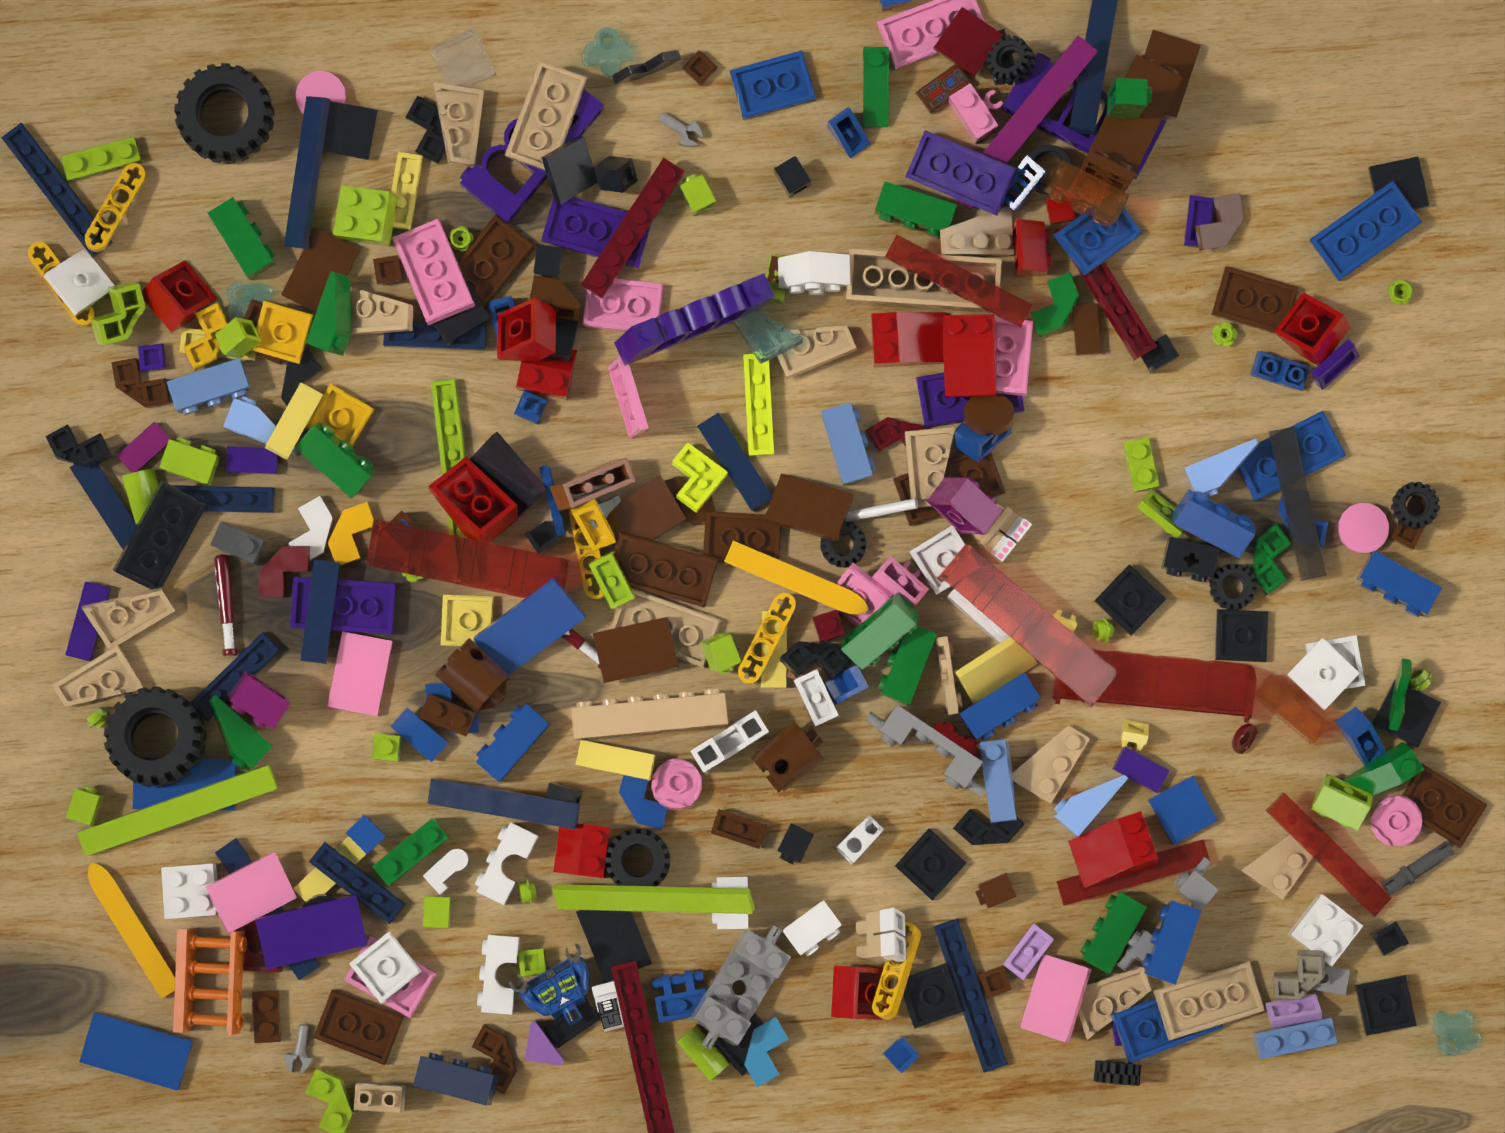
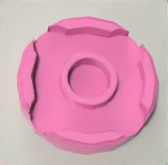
M325 71L311 72L303 77L295 93L296 103L303 115L306 96L329 98L330 101L344 104L347 99L345 88L340 79L332 73Z
M1370 503L1352 505L1342 513L1338 521L1339 538L1347 549L1355 553L1375 551L1385 543L1389 534L1387 517L1379 507Z
M671 759L656 768L652 777L651 789L654 798L662 806L671 810H682L690 807L697 801L702 791V778L692 763L684 759Z
M1400 795L1387 796L1380 800L1373 808L1371 815L1372 831L1377 839L1386 845H1407L1414 841L1421 831V811L1416 803L1408 797Z

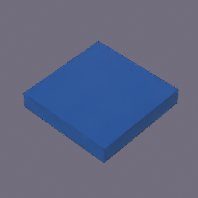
M1194 776L1183 780L1148 800L1172 845L1218 821Z

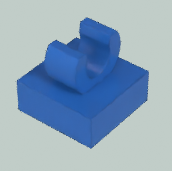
M524 391L514 415L538 425L548 401Z

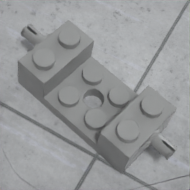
M899 705L895 706L887 720L881 719L871 711L866 717L865 721L878 728V732L882 734L880 739L892 747L895 744L900 746L909 732L913 730L915 732L913 737L924 744H927L928 741L936 746L934 751L946 759L949 755L952 756V760L942 773L946 777L944 782L956 790L959 787L966 790L969 789L979 797L986 788L973 781L972 778L983 762Z
M1203 857L1195 869L1193 868L1188 872L1182 871L1174 881L1177 886L1173 889L1189 902L1188 905L1185 904L1186 906L1200 911L1205 908L1218 891L1214 885L1203 877V874L1212 865L1205 857ZM1146 930L1134 931L1127 942L1126 954L1117 965L1126 971L1136 959L1143 963L1146 953L1151 954L1154 946L1153 943H1150L1152 935Z
M773 925L766 938L759 937L750 930H743L703 995L690 1019L709 1031L701 1044L707 1049L711 1050L718 1037L732 1045H739L751 1025V1022H749L774 979L779 978L791 956L781 951L775 944L782 932L780 928ZM737 980L745 984V992L742 995H736L732 990V985Z

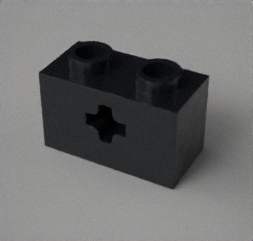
M1169 537L1161 569L1167 570L1166 574L1181 577L1183 573L1191 575V580L1206 583L1207 579L1211 580L1214 578L1220 548ZM1193 555L1192 560L1196 561V564L1188 567V563L1183 561V559Z
M791 823L777 850L782 853L780 859L793 865L795 860L801 862L814 834Z

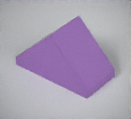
M535 1020L530 1024L525 1060L561 1066L566 1062Z

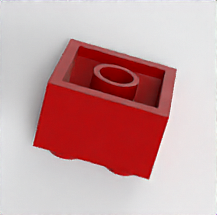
M1016 219L1013 225L1016 277L1046 276L1048 269H1052L1051 253L1047 254L1046 244H1050V229L1045 228V222Z
M186 260L153 277L142 291L144 301L171 333L190 323L196 318L195 313L209 307L217 299L216 295Z
M1303 292L1274 333L1300 356L1316 365H1320L1332 354L1351 327L1344 314Z
M534 297L498 314L497 358L499 360L539 361L556 352V309Z
M577 350L572 351L570 362L546 357L539 361H521L516 384L517 390L567 400Z
M577 823V829L559 827L553 872L604 878L610 827Z
M834 965L831 1017L884 1020L878 1017L872 1009L883 968ZM890 979L889 982H888V988H889V989H890L891 979ZM889 1004L883 1005L881 1010L888 1009Z

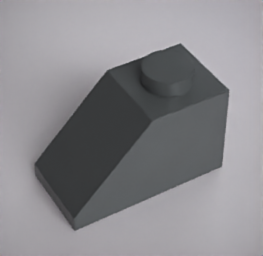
M220 522L210 545L257 566L267 542Z

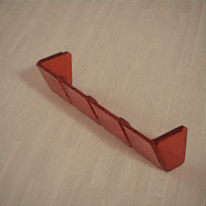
M381 520L373 521L367 556L369 567L520 598L528 597L553 577L565 590L571 565L570 560Z
M965 544L936 577L941 583L946 581L1054 676L1082 698L1081 704L1087 708L1094 705L1116 677L1117 670L970 544Z
M1061 646L1056 648L1052 700H1055V704L1060 705L1061 699L1243 716V721L1249 723V720L1252 718L1257 678L1255 668L1246 663L1205 661L1194 658L1153 656L1142 653L1101 651L1099 649Z

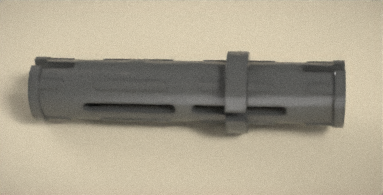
M1444 841L1408 866L1400 867L1399 872L1382 881L1381 884L1388 895L1392 896L1404 886L1414 884L1415 879L1453 856L1454 851Z

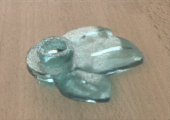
M601 28L595 34L594 41L587 44L584 48L582 56L583 65L589 67L598 64L601 72L608 78H612L620 67V61H632V48L628 42L619 39L618 33L613 28ZM606 36L612 39V42L608 45L602 42Z
M241 281L233 282L226 290V297L230 303L227 311L229 319L231 321L235 317L244 319L251 299L263 303L274 295L273 291L260 282H254L249 285ZM241 289L244 293L241 299L235 297V291Z
M1442 1010L1436 1012L1432 1026L1433 1031L1439 1037L1438 1048L1444 1055L1456 1056L1462 1050H1472L1479 1044L1481 1035L1471 1030L1473 1019L1468 1010H1461L1452 1017ZM1448 1039L1454 1040L1455 1047L1448 1045Z

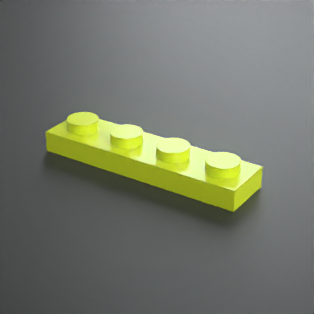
M769 353L743 354L749 456L774 455Z

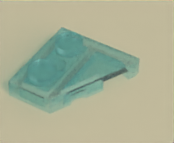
M758 310L735 321L736 328L760 364L803 343V337L799 333L795 335L784 329L783 324L770 320L767 315Z

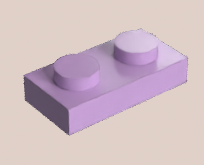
M1033 923L1003 962V965L1024 980L1054 939Z
M1316 993L1305 995L1301 1000H1278L1265 1003L1271 1028L1322 1019V1012Z

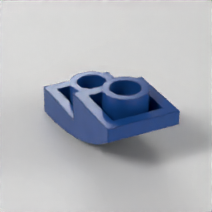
M1257 351L1250 375L1284 387L1303 391L1310 367L1290 359H1282L1263 351Z
M408 707L391 725L392 729L431 762L448 744L442 736Z

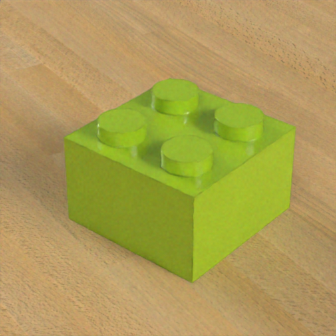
M341 185L333 235L343 241L390 247L398 197L390 191Z

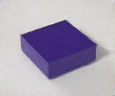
M163 343L138 346L141 372L167 369Z

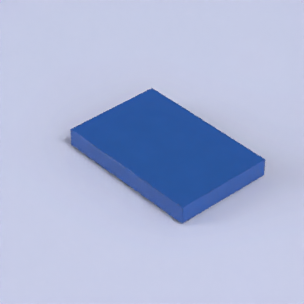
M802 50L730 70L743 120L816 100Z
M1111 193L1058 231L1054 237L1085 276L1139 237L1143 232L1113 193Z

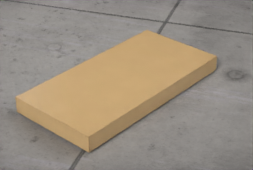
M539 61L505 157L545 171L541 157L564 145L587 82V77Z
M631 588L635 598L617 607L610 629L668 617L677 659L704 668L707 660L700 642L716 635L721 620Z
M1250 961L1176 983V985L1173 984L1154 990L1168 1040L1265 1011Z

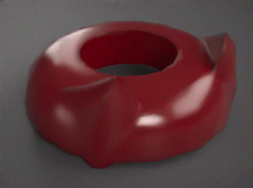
M1246 723L1236 731L1232 739V748L1236 753L1243 754L1252 745L1258 733L1255 725Z

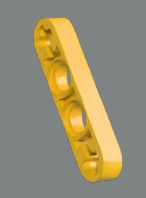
M128 164L114 184L85 234V244L89 250L100 252L109 244L145 182V170L140 164ZM135 170L139 171L138 174L140 179L135 178L132 181L131 188H135L132 191L127 186L130 180V175L128 173H134ZM126 191L129 199L125 203H118L114 199L116 192ZM106 212H112L116 215V221L110 225L105 224L102 221V215ZM97 224L102 229L109 231L108 234L105 231L102 232V243L97 242L95 245H92L90 237H96L100 231L99 227H96Z
M43 242L33 243L28 249L30 261L73 321L82 327L92 325L90 319L96 317V312L92 305L85 309V311L90 310L88 313L89 319L87 321L84 319L78 320L80 313L75 316L44 278L46 272L61 264L57 256L47 244ZM37 248L41 250L46 249L44 256L49 262L52 258L54 259V262L48 263L43 270L41 266L45 265L39 257L34 258L37 255L35 251Z
M571 508L569 510V518L584 591L590 599L599 600L604 597L601 589L599 590V595H594L593 591L589 592L588 588L592 586L591 578L586 580L585 575L594 574L592 571L584 568L583 562L588 556H593L596 559L600 558V549L592 551L589 545L584 546L579 543L578 537L582 531L580 528L575 529V525L578 524Z
M780 593L774 598L739 666L738 676L742 682L753 684L760 678L795 610L796 602L792 595ZM786 597L790 599L789 604L792 607L790 610L786 608L783 611L782 616L787 618L785 621H782L778 616L770 614L772 610L778 613L780 605L777 602L778 600L783 601ZM770 620L779 622V632L769 634L765 629L766 623ZM762 642L768 646L769 651L766 656L758 657L755 655L753 649L757 643ZM749 655L756 661L763 662L761 667L756 664L754 672L757 675L755 678H744L743 668H749L752 661L747 660Z
M905 922V933L912 932L911 936L905 938L906 945L908 946L906 949V961L900 965H896L894 960L885 962L873 1000V1012L884 1020L892 1019L898 1012L921 939L919 928L910 922ZM893 977H897V986L893 989H889V980ZM888 993V994L892 995L893 997H890L889 995H888V997H887V996H885V994ZM889 1004L888 1009L881 1010L883 1005Z

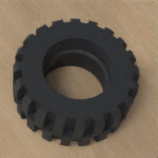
M221 63V66L217 67L215 64L207 65V70L201 71L199 69L195 71V77L191 80L187 78L183 83L185 87L183 91L179 90L177 94L178 104H175L174 107L177 117L175 122L184 141L200 157L211 159L212 162L219 164L221 161H226L227 164H233L238 159L244 161L249 159L248 155L252 152L258 153L261 150L259 146L263 142L267 143L270 137L268 133L270 130H273L274 122L272 118L275 115L271 97L262 82L252 72H247L244 67L238 65L232 67L229 63ZM235 92L247 104L248 117L246 122L237 132L231 135L216 136L210 133L202 123L201 112L203 106L209 98L217 93Z
M153 686L151 690H148L146 687L140 688L138 693L134 695L130 692L124 696L126 700L122 704L119 701L114 706L116 709L113 715L109 714L106 720L109 726L104 728V736L107 738V742L104 745L105 750L110 755V761L116 766L118 771L135 783L145 787L156 786L157 788H163L168 783L175 785L179 783V778L182 776L187 778L192 774L190 769L193 766L197 767L201 762L198 758L200 753L204 754L206 746L203 744V741L207 738L206 731L203 729L204 722L202 717L187 699L171 689L163 690L161 687ZM162 714L168 716L175 722L178 728V738L174 748L169 754L158 760H146L140 757L133 748V735L138 725L144 719L153 715Z

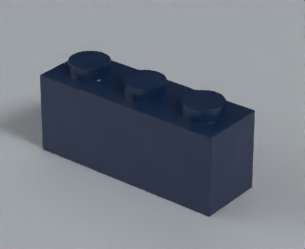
M429 1052V1056H420L413 1086L487 1106L492 1105L499 1075L493 1074V1068L478 1065L477 1069L468 1067L469 1062L454 1059L452 1063L445 1061L444 1055Z

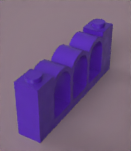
M1037 52L1035 55L1036 59H1033L1036 65L1035 67L1030 66L1033 73L1029 74L1027 72V80L1020 78L1021 83L1018 85L1014 84L1002 111L1012 116L1053 67L1054 64L1050 62L1051 59L1048 56ZM1075 79L1070 85L1071 97L1059 121L1056 122L1045 116L1036 128L1087 154L1107 114L1108 96L1102 90L1100 103L1102 104L1103 111L1096 124L1094 135L1087 138L1078 132L1069 131V128L1064 126L1063 123L1074 104L1077 87ZM1161 120L1141 160L1134 179H1137L1166 121Z
M585 89L574 115L577 121L568 131L564 144L578 136H583L604 110V105ZM518 119L508 124L504 132L505 145H496L488 149L482 158L481 167L477 164L473 168L469 166L460 176L462 179L460 182L461 187L508 225L548 178L546 171L519 162L532 175L517 194L514 195L489 174L488 164L490 160L496 155L506 153Z
M763 273L740 284L728 287L712 296L698 299L680 309L671 310L631 326L614 344L626 366L754 314L775 295Z

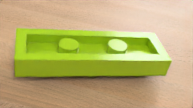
M134 136L61 156L68 182L122 168L130 163L142 162Z

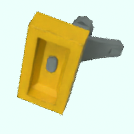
M614 495L604 502L602 498L597 497L572 508V514L592 551L616 543L615 535L606 518L621 502L618 495Z

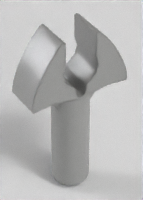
M665 112L660 114L659 121L680 134L681 140L678 142L680 146H698L697 143L689 140L686 132L696 133L703 139L702 131L695 120L692 121L691 125H684Z
M299 1025L295 1051L292 1054H285V1062L290 1072H293V1062L298 1056H300L302 1061L300 1074L304 1073L313 1061V1057H308L305 1053L309 1030L308 1025Z

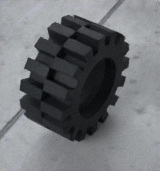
M1008 35L1005 36L1006 41L999 38L997 46L994 43L991 45L994 50H988L987 55L990 58H986V63L989 65L987 66L989 71L1001 83L1013 85L1014 81L1018 85L1021 83L1020 78L1028 79L1026 76L1027 72L1029 74L1033 73L1030 66L1035 67L1036 62L1033 59H1036L1033 50L1022 38L1019 39L1018 36L1013 35L1012 39ZM1012 53H1018L1019 59L1017 63L1010 68H1004L1003 62L1005 58Z
M1411 482L1395 492L1396 494L1392 498L1391 510L1394 512L1393 517L1398 519L1397 522L1400 525L1403 524L1408 529L1423 528L1437 517V512L1440 510V505H1438L1440 500L1435 495L1437 492L1429 488L1430 485H1424L1422 482ZM1419 496L1423 499L1425 509L1422 514L1412 515L1408 512L1406 501L1409 497Z
M845 521L840 535H848L852 539L853 548L849 553L840 554L836 552L831 540L821 538L820 542L823 557L828 563L839 568L849 567L852 563L856 564L861 560L866 549V539L861 528L857 527L855 523Z
M1232 563L1219 568L1209 583L1211 590L1209 592L1213 597V601L1218 603L1219 607L1226 608L1227 610H1238L1251 603L1257 592V582L1255 583L1254 574L1252 575L1251 570L1243 567L1241 564ZM1229 577H1236L1242 582L1243 590L1236 597H1231L1224 591V582Z
M1095 1060L1094 1081L1140 1086L1142 1065Z

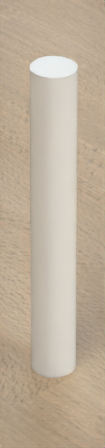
M915 498L849 511L845 521L850 522L917 509L919 507L918 500Z

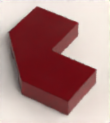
M887 417L868 428L866 432L877 451L881 452L899 440L902 441L906 448L905 432L925 429L922 425Z
M282 546L259 571V597H286V572L310 571V546Z

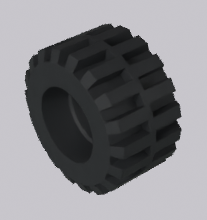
M636 828L624 831L615 837L607 850V871L613 882L618 886H658L666 878L670 868L668 847L661 837L652 831ZM632 846H644L653 855V866L645 875L634 876L628 873L623 865L624 854Z

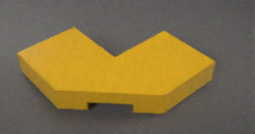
M218 302L195 313L205 333V337L183 347L194 371L217 361L221 350L215 334L226 326L228 322Z
M368 502L343 510L328 541L334 562H339L340 566L361 559L353 534L376 526Z

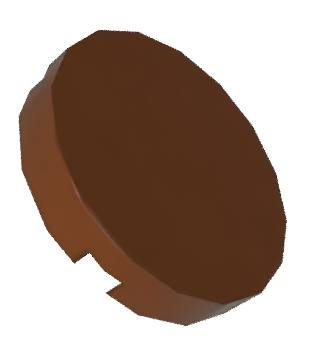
M998 393L992 397H971L964 407V421L971 431L979 435L986 436V433H993V436L1000 435L1013 424L1014 407L1005 396Z

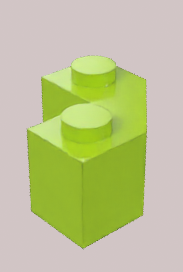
M129 281L108 287L114 312L90 319L98 344L105 346L129 338L133 331V326L146 308L138 282Z
M317 1068L305 1093L329 1103L319 1128L330 1133H346L355 1110L348 1096L343 1078Z

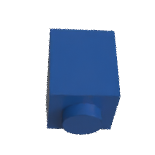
M961 423L955 430V448L979 463L1011 434V427L1000 435L993 436V433H986V436L971 431L965 423Z
M1354 707L1335 721L1343 737L1364 766L1386 752L1372 723L1357 707Z

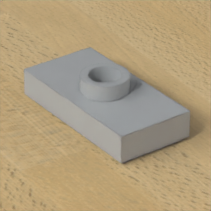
M1325 966L1324 979L1311 989L1346 995L1350 970Z

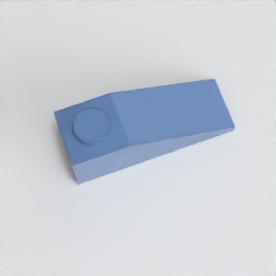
M1005 739L980 742L982 768L991 823L1017 820L1010 745Z

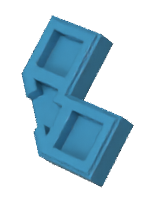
M776 1016L755 1028L752 1033L744 1065L757 1087L779 1075L767 1052L789 1039Z

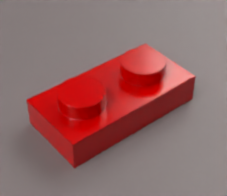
M944 720L943 723H940L938 721L933 727L934 730L976 757L980 749L976 747L978 742L968 735L962 738L956 734L957 728Z

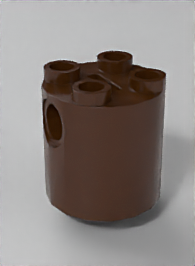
M470 638L464 642L460 650L457 648L449 656L447 665L444 664L435 674L476 713L480 710L495 709L508 695L507 681L511 677L506 670Z
M792 721L756 749L751 759L762 772L766 770L769 772L766 778L779 793L781 790L786 791L824 761L816 749L823 741L811 726L803 732L796 722ZM783 759L782 766L775 769V763Z

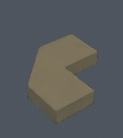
M1298 950V973L1274 972V999L1301 1000L1312 987L1322 981L1325 977L1324 951Z

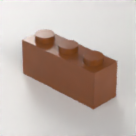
M627 458L612 460L550 486L558 510L571 509L635 482Z

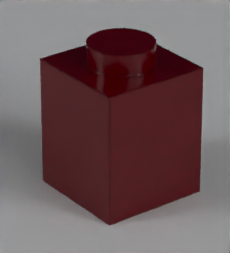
M837 610L812 617L820 643L844 636L845 633Z

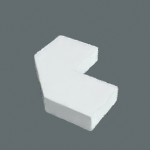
M321 496L298 508L310 531L288 543L290 546H310V561L324 553L333 522V517Z

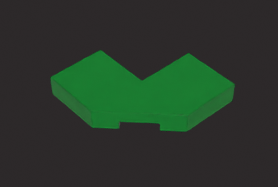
M1071 272L1048 280L1047 283L1054 304L1031 312L1039 337L1064 329L1073 306L1076 305L1080 298Z
M1277 524L1255 540L1251 574H1254L1255 581L1266 595L1287 580V577L1273 561V558L1292 543Z
M1402 658L1396 675L1389 711L1390 730L1398 731L1405 713V695L1411 680L1412 662L1409 659Z

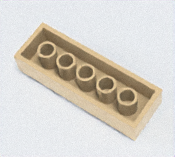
M849 249L850 285L846 286L845 303L983 313H997L999 310L1002 259Z
M719 689L704 690V695L694 696V691L680 692L678 698H669L668 694L653 695V700L644 701L643 696L627 698L628 703H618L617 699L602 700V705L593 706L592 701L576 703L577 708H571L575 740L728 726L725 693H720Z

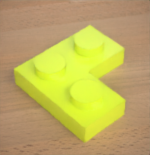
M689 443L683 447L672 461L673 466L690 478L678 492L676 498L696 513L728 475L726 470Z

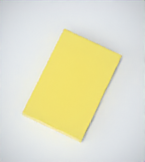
M1018 631L955 673L969 700L974 705L1037 665V662L1021 631Z

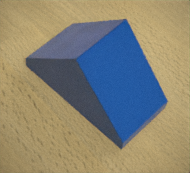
M849 107L828 121L827 128L849 158H852L871 144Z

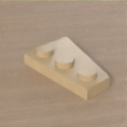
M434 82V92L448 162L474 166L484 90Z
M1068 725L1012 772L1013 782L1051 804L1090 738Z
M1305 822L1240 871L1283 900L1327 837Z
M1139 967L1086 986L1078 1016L1087 1040L1112 1021V1014L1131 1007L1152 991L1147 976L1144 974V968Z

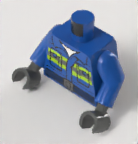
M575 944L578 951L576 954H570L566 947L567 960L530 981L525 982L521 975H517L521 980L519 986H513L509 981L512 990L519 992V996L530 1009L543 1016L552 1015L554 1019L564 1015L569 1025H573L583 1018L577 1006L586 1001L584 995L589 990L590 974L584 959L580 957L581 948L579 944Z

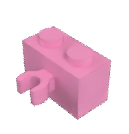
M970 83L951 95L948 103L976 144L997 130L998 124L989 110L995 111L1000 109L1003 102L999 101L997 104L990 102L989 98L995 95V90L987 92L984 100H981Z
M890 556L872 578L892 593L891 597L898 592L914 608L929 590L917 579L921 571L918 569L914 574L908 571L910 561H906L901 565Z

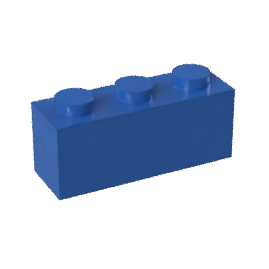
M1188 489L1173 512V524L1238 558L1241 557L1255 536V526L1249 517L1242 514L1239 516L1231 512L1230 508L1226 505L1210 501L1205 494L1199 491L1195 493Z
M1376 551L1370 553L1357 577V580L1362 582L1361 587L1373 593L1375 590L1384 594V600L1394 605L1399 602L1406 606V612L1415 617L1428 615L1442 589L1440 586Z
M1024 672L960 713L959 716L975 740L981 738L984 741L995 734L993 729L998 725L1002 724L1005 728L1016 721L1015 715L1020 711L1024 710L1027 714L1039 705L1036 701L1041 699V697Z
M527 704L523 707L518 705L510 714L512 718L507 726L502 724L493 734L496 739L491 745L485 744L476 754L479 757L476 763L498 782L505 778L550 726L545 719Z
M1169 900L1168 905L1163 904L1159 914V918L1163 919L1159 929H1154L1150 943L1154 944L1151 954L1146 953L1142 963V968H1145L1144 974L1176 985L1201 914L1200 910Z

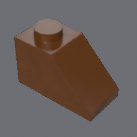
M534 275L530 299L536 297L554 307L557 319L579 322L581 304L560 279Z

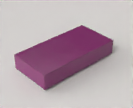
M153 422L124 448L117 457L132 473L138 472L167 446L170 438L156 422Z

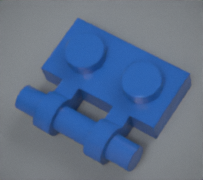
M686 970L684 974L673 976L664 974L661 975L662 978L652 979L653 989L664 988L665 994L655 997L659 1023L691 1017L706 992L705 988L695 990L694 982L704 980L702 970L695 972ZM686 984L687 991L672 994L671 986Z

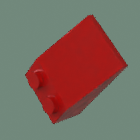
M946 312L871 313L874 368L944 363L943 315H946Z
M994 314L943 315L945 397L996 396L997 322Z
M467 457L463 458L428 486L430 492L463 535L479 550L518 521V505Z
M1142 811L1115 819L1068 841L1084 889L1158 866V857Z

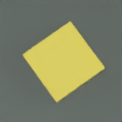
M443 595L441 646L461 647L468 638L475 642L474 636L493 623L494 596Z

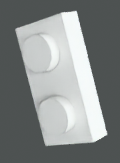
M817 669L794 680L815 727L839 716Z

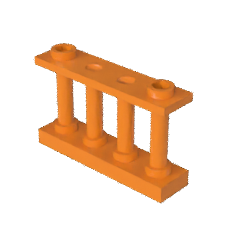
M196 928L177 929L173 1032L192 1031L194 1025L227 1026V1035L241 1034V1029L244 1026V1016L241 1014L243 959L247 948V938L244 937L245 931H231V938L198 937ZM198 947L230 949V963H197L195 960V950ZM196 973L228 974L229 989H198L194 986V975ZM195 999L228 1000L227 1016L195 1014L193 1011V1001Z

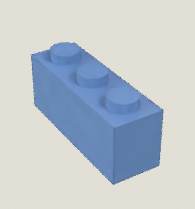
M240 358L167 381L175 409L178 413L183 412L184 415L193 414L199 411L198 407L206 404L208 407L220 405L223 403L222 399L231 396L232 399L244 397L247 395L246 391L252 390L243 361Z
M851 402L821 411L842 485L845 486L872 478V471L876 470L872 455L867 457L864 448L868 446L865 432H860L857 425L858 422H861L857 407L852 408Z
M1330 1017L1252 1032L1257 1056L1260 1059L1337 1043L1332 1018Z

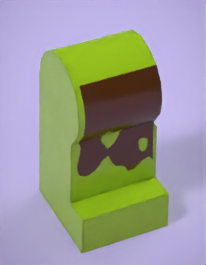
M771 253L766 278L775 297L770 302L784 304L786 289L779 288L778 258L785 256Z

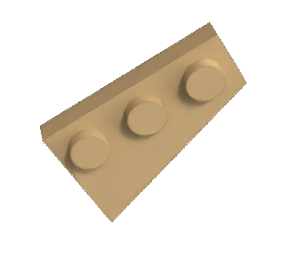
M1009 206L1001 208L998 216L986 213L940 230L941 255H1014L1011 208Z
M350 287L351 335L413 330L412 305Z
M847 325L821 327L803 331L797 329L790 330V332H767L786 379L857 351Z
M955 427L905 432L911 499L916 498L918 500V508L932 507L927 500L944 478Z
M162 588L82 606L86 616L109 650L175 611Z
M948 636L939 637L935 640L947 716L956 715L959 713L958 709L962 708L960 693L955 691L954 683H958V677L955 673L956 668H952L951 658H954L952 643H948Z
M119 645L52 685L65 707L144 688Z

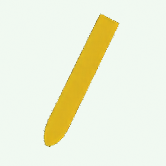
M732 542L724 560L725 563L841 612L853 615H861L868 612L869 608L866 602L853 591L738 542Z
M92 863L88 868V879L94 893L156 992L163 999L175 991V976L114 878L104 867Z

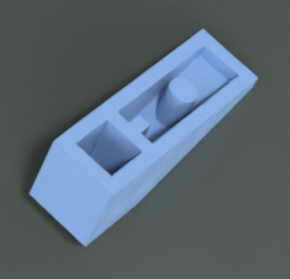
M243 396L241 400L234 398L223 427L267 444L276 425L259 407L255 406L256 401ZM294 448L291 453L298 455L299 451Z
M1255 438L1185 467L1194 492H1202L1207 497L1218 494L1217 488L1222 487L1259 445L1258 439Z
M1122 775L1069 797L1068 800L1062 798L1054 808L1057 813L1053 817L1078 837L1128 778Z

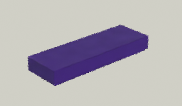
M85 581L66 656L89 662L92 661L99 634L86 616L82 606L108 600L111 588Z

